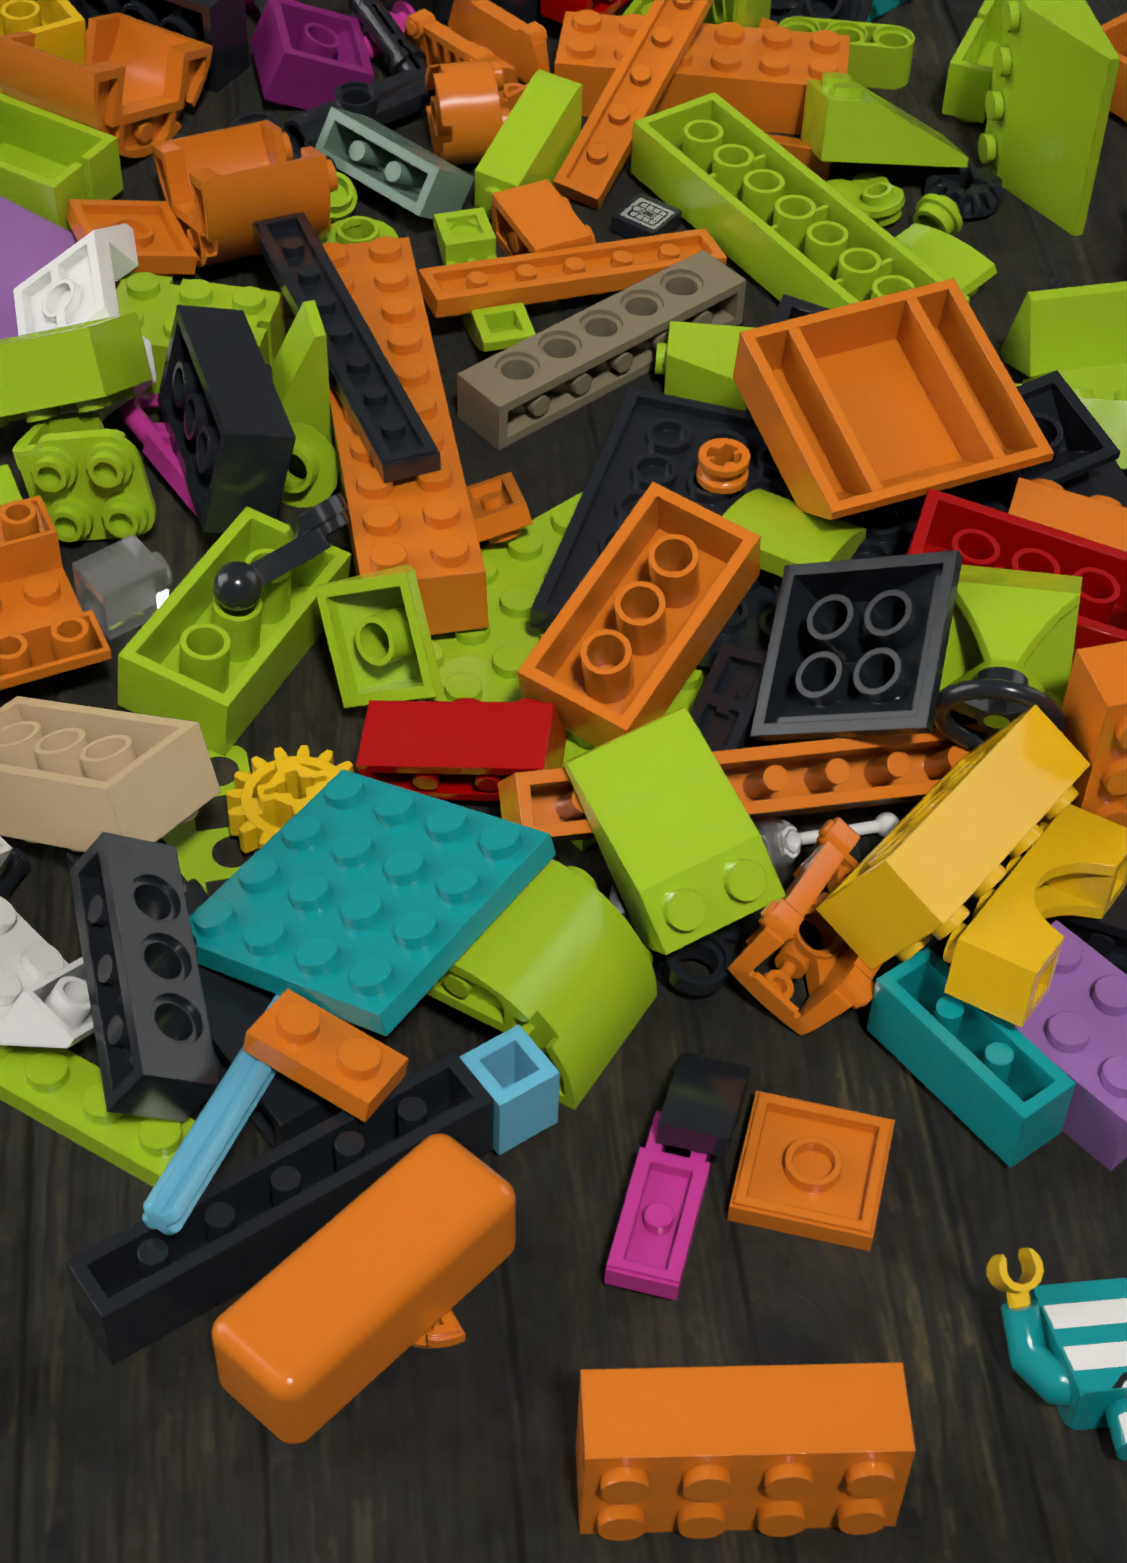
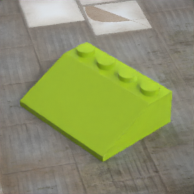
M1086 0L1004 1L1000 14L1003 29L1001 44L995 47L993 53L994 85L993 90L987 92L985 99V109L988 118L986 131L980 134L978 140L980 161L987 164L992 175L1002 178V187L1072 236L1083 235L1120 57Z

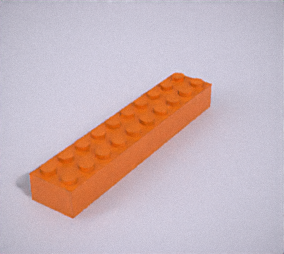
M384 236L369 242L351 244L330 242L322 244L437 446L441 457V470L384 483L329 381L332 437L339 462L342 495L349 507L346 515L350 520L348 530L356 576L409 564L415 569L430 635L489 628L485 566L409 237L394 238Z

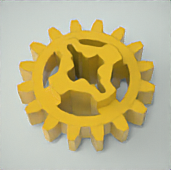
M301 745L297 756L289 757L281 747L275 748L274 760L271 762H266L257 756L251 759L252 774L237 771L234 774L235 789L227 790L226 793L231 836H239L240 848L244 853L257 848L260 849L342 769L353 772V764L350 761H346L334 766L333 751L328 749L321 753L318 758L310 757L308 745Z

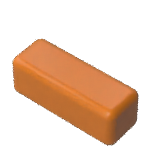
M438 1133L425 1138L215 1320L212 1327V1341L219 1381L223 1389L284 1443L297 1445L309 1440L511 1255L516 1244V1197L512 1185L449 1135Z

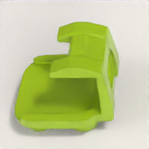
M72 412L38 421L14 446L12 451L18 469L21 471L29 497L41 496L56 528L59 540L74 542L130 538L144 535L152 528L157 517L156 505L141 456L136 446L125 438L124 432L115 429H104L99 413Z

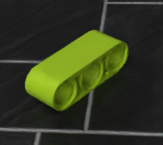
M802 16L785 18L778 25L788 28L790 31L815 33L821 30H829L838 35L850 36L847 74L853 76L852 81L865 88L895 90L903 88L909 82L915 36L907 28L897 25Z

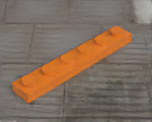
M714 0L653 1L553 180V186L559 194L596 210L600 209L632 151L633 121L652 114Z
M703 228L418 269V279L422 296L435 318L457 317L480 308L523 302L524 305L539 302H556L560 299L586 295H603L612 291L624 290L702 250H705L724 265H726L727 256L707 229Z

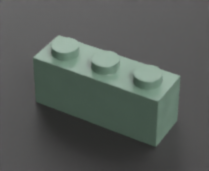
M331 107L315 146L316 150L330 156L334 160L337 169L419 217L433 219V214L461 210L475 178L370 117Z

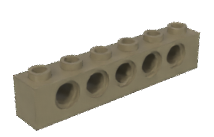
M702 250L457 374V417L496 449L501 450L655 369L657 342L668 343L670 321L729 326L741 324L746 279L705 250Z

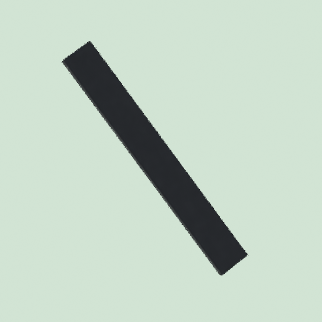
M304 212L252 223L254 240L295 317L304 301L315 300L327 336L329 381L383 482L388 483L441 470V457L437 446Z

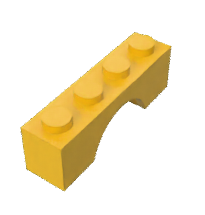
M1069 804L1050 824L1044 821L1039 823L1038 826L1044 831L1043 834L1027 849L1024 856L1019 855L1014 859H1010L1006 866L1007 873L1001 879L999 888L997 890L992 888L980 897L971 923L969 925L961 923L953 930L943 954V961L951 964L944 993L1021 1028L1050 989L1065 938L1045 919L1069 915L1102 919L1127 884V828L1072 804Z

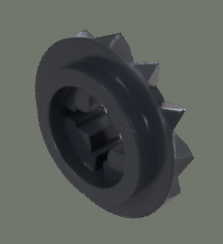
M970 162L967 168L935 167L932 175L926 178L924 195L937 194L950 198L958 206L961 217L968 219L984 217L997 211L1003 203L1005 190L1002 188V178L991 175L990 168L978 169L973 167ZM962 188L967 189L966 193L961 192Z

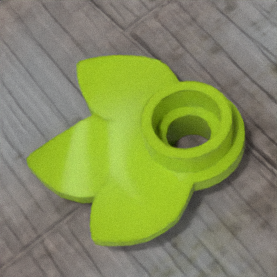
M859 173L851 181L844 179L826 181L880 226L892 224L902 215L901 208L905 204L903 190L891 185L889 180L880 174Z

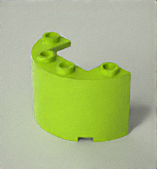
M551 859L428 991L427 995L503 1033L519 1024L560 1072L559 1103L575 1110L657 997V983L652 966L653 955L651 951L641 942L637 933L620 911L597 890L594 879L581 868L575 866L566 867L558 861Z

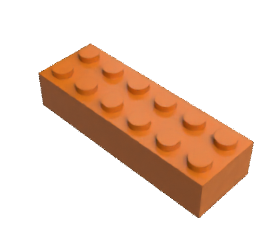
M593 10L565 12L555 59L554 75L583 85L582 116H590L645 16L640 14H628L625 16L604 15ZM724 22L721 24L702 23L652 114L715 92L763 132L801 135L807 79L822 80L823 73L827 72L847 74L850 36L838 35L829 30H821L814 33L790 31L788 28L781 26L755 28L744 27L734 22Z

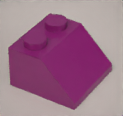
M267 0L250 41L264 100L271 101L280 107L292 106L310 110L334 100L335 89L343 83L362 81L371 84L374 72L358 18L292 0Z

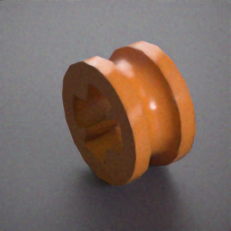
M716 438L705 442L698 452L699 464L696 471L698 483L704 489L722 495L733 494L742 490L747 485L749 477L748 467L751 458L749 449L744 444L728 438Z

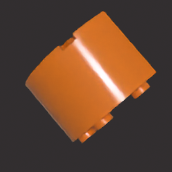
M116 12L89 18L88 29L84 38L86 47L84 66L34 48L36 34L33 32L23 31L0 36V87L2 93L117 137L119 155L128 158H140L153 154L152 143L171 140L182 128L180 122L176 120L186 104L195 107L206 80L213 46Z
M269 120L151 144L164 199L169 203L198 255L197 267H205L262 254L254 240L252 223H255V221L304 212L320 241L324 239L326 233L331 231L330 192L337 191L338 179L333 162L330 159H326V155L311 146L301 148L302 158L293 160V150L288 134L282 132L279 126Z

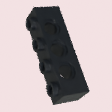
M102 832L72 866L69 873L107 1112L184 1122L219 1085L220 1063L214 1053L208 1021V999L202 989L197 962V941L191 930L186 903L187 887L184 878L181 876L177 850L175 846Z

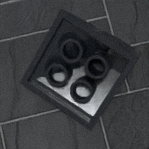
M958 550L785 565L750 736L755 741L932 733L962 566V554Z

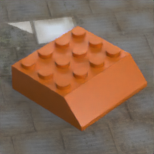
M954 278L740 332L733 380L797 507L803 512L834 520L926 495L929 488L941 491L1052 460L1053 450Z

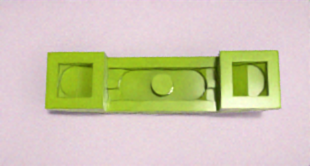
M484 207L433 214V223L443 265L497 258L496 236ZM523 302L471 310V313L460 315L470 338L478 349L483 352L507 349L535 335Z

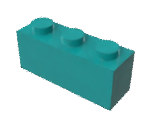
M927 946L909 960H905L876 979L867 1030L993 1152L1012 1168L1062 1132L1076 1083L1010 1022L944 993L950 967Z

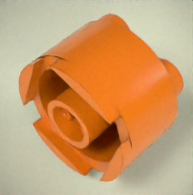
M488 59L428 65L426 68L425 91L435 90V96H431V106H426L433 152L436 156L454 166L480 163L510 114L508 107H500L498 91H503L504 89L503 69L500 60L489 61Z

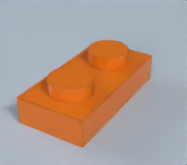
M512 472L466 487L479 542L487 539L489 543L505 542L517 537L522 532L521 528L533 524L526 501Z
M287 989L246 1031L243 1049L244 1052L363 1122L369 1119L405 1077L409 1059L290 989Z

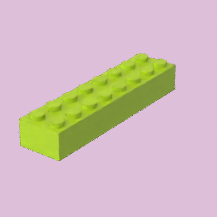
M715 92L633 121L631 173L666 204L682 210L681 216L695 229L706 228L724 254L779 301H781L783 294L833 309L947 280ZM963 293L967 302L969 303L970 298Z

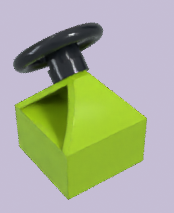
M971 565L961 566L934 719L936 728L945 737L973 750L1035 704L1063 732L1065 721L1061 709L1072 669L1083 577ZM951 710L976 719L977 723L986 729V733L962 725L951 715Z

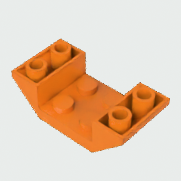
M41 496L15 500L0 505V690L112 659L111 649L93 610L82 611L63 569L58 534Z

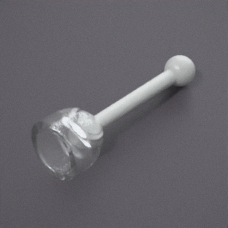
M883 812L873 821L849 824V826L859 836L878 833L880 836L886 837L899 823V820L893 813ZM779 818L753 821L762 837L775 870L791 864L799 854L801 845L816 843V839L819 836V830L798 833L792 824Z

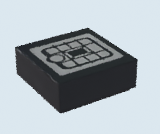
M640 192L611 216V231L628 239L672 233L681 225L682 210Z

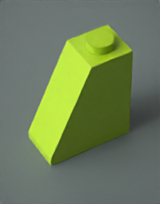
M541 69L533 75L475 169V208L484 207L487 217L492 219V193L546 179L553 185L554 178L581 132L582 84Z
M670 321L668 343L657 342L655 375L665 376L664 394L744 411L746 403L733 380V372L740 332L754 329L755 327Z

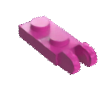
M656 1111L646 1148L640 1147L607 1261L605 1284L677 1301L709 1180L711 1163H709L710 1155L690 1150V1158L666 1153V1148L669 1145L656 1143L658 1124L662 1113L661 1111Z

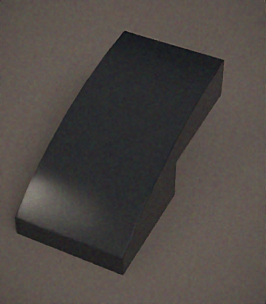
M683 1052L661 1113L656 1143L727 1158L735 1125H738L750 1078L751 1066Z

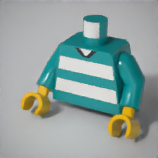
M1020 1248L1018 1260L1022 1266V1274L1020 1279L1014 1282L1007 1272V1261L1004 1254H995L987 1264L986 1275L989 1282L997 1290L1006 1293L1007 1302L1001 1306V1313L1012 1369L1047 1404L1057 1407L1064 1424L1069 1428L1085 1430L1109 1427L1116 1456L1121 1460L1127 1461V1277L1038 1285L1044 1273L1043 1262L1039 1254L1032 1248Z

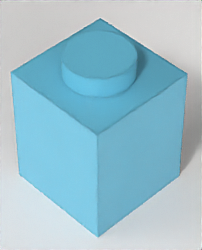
M519 1024L459 1057L494 1100L493 1149L498 1155L505 1153L558 1123L560 1072Z

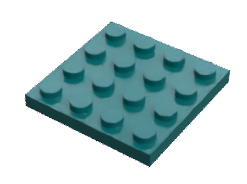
M342 769L189 917L192 934L197 941V962L202 966L280 996L287 989H290L342 1020L387 1036L556 855L551 835L537 829Z

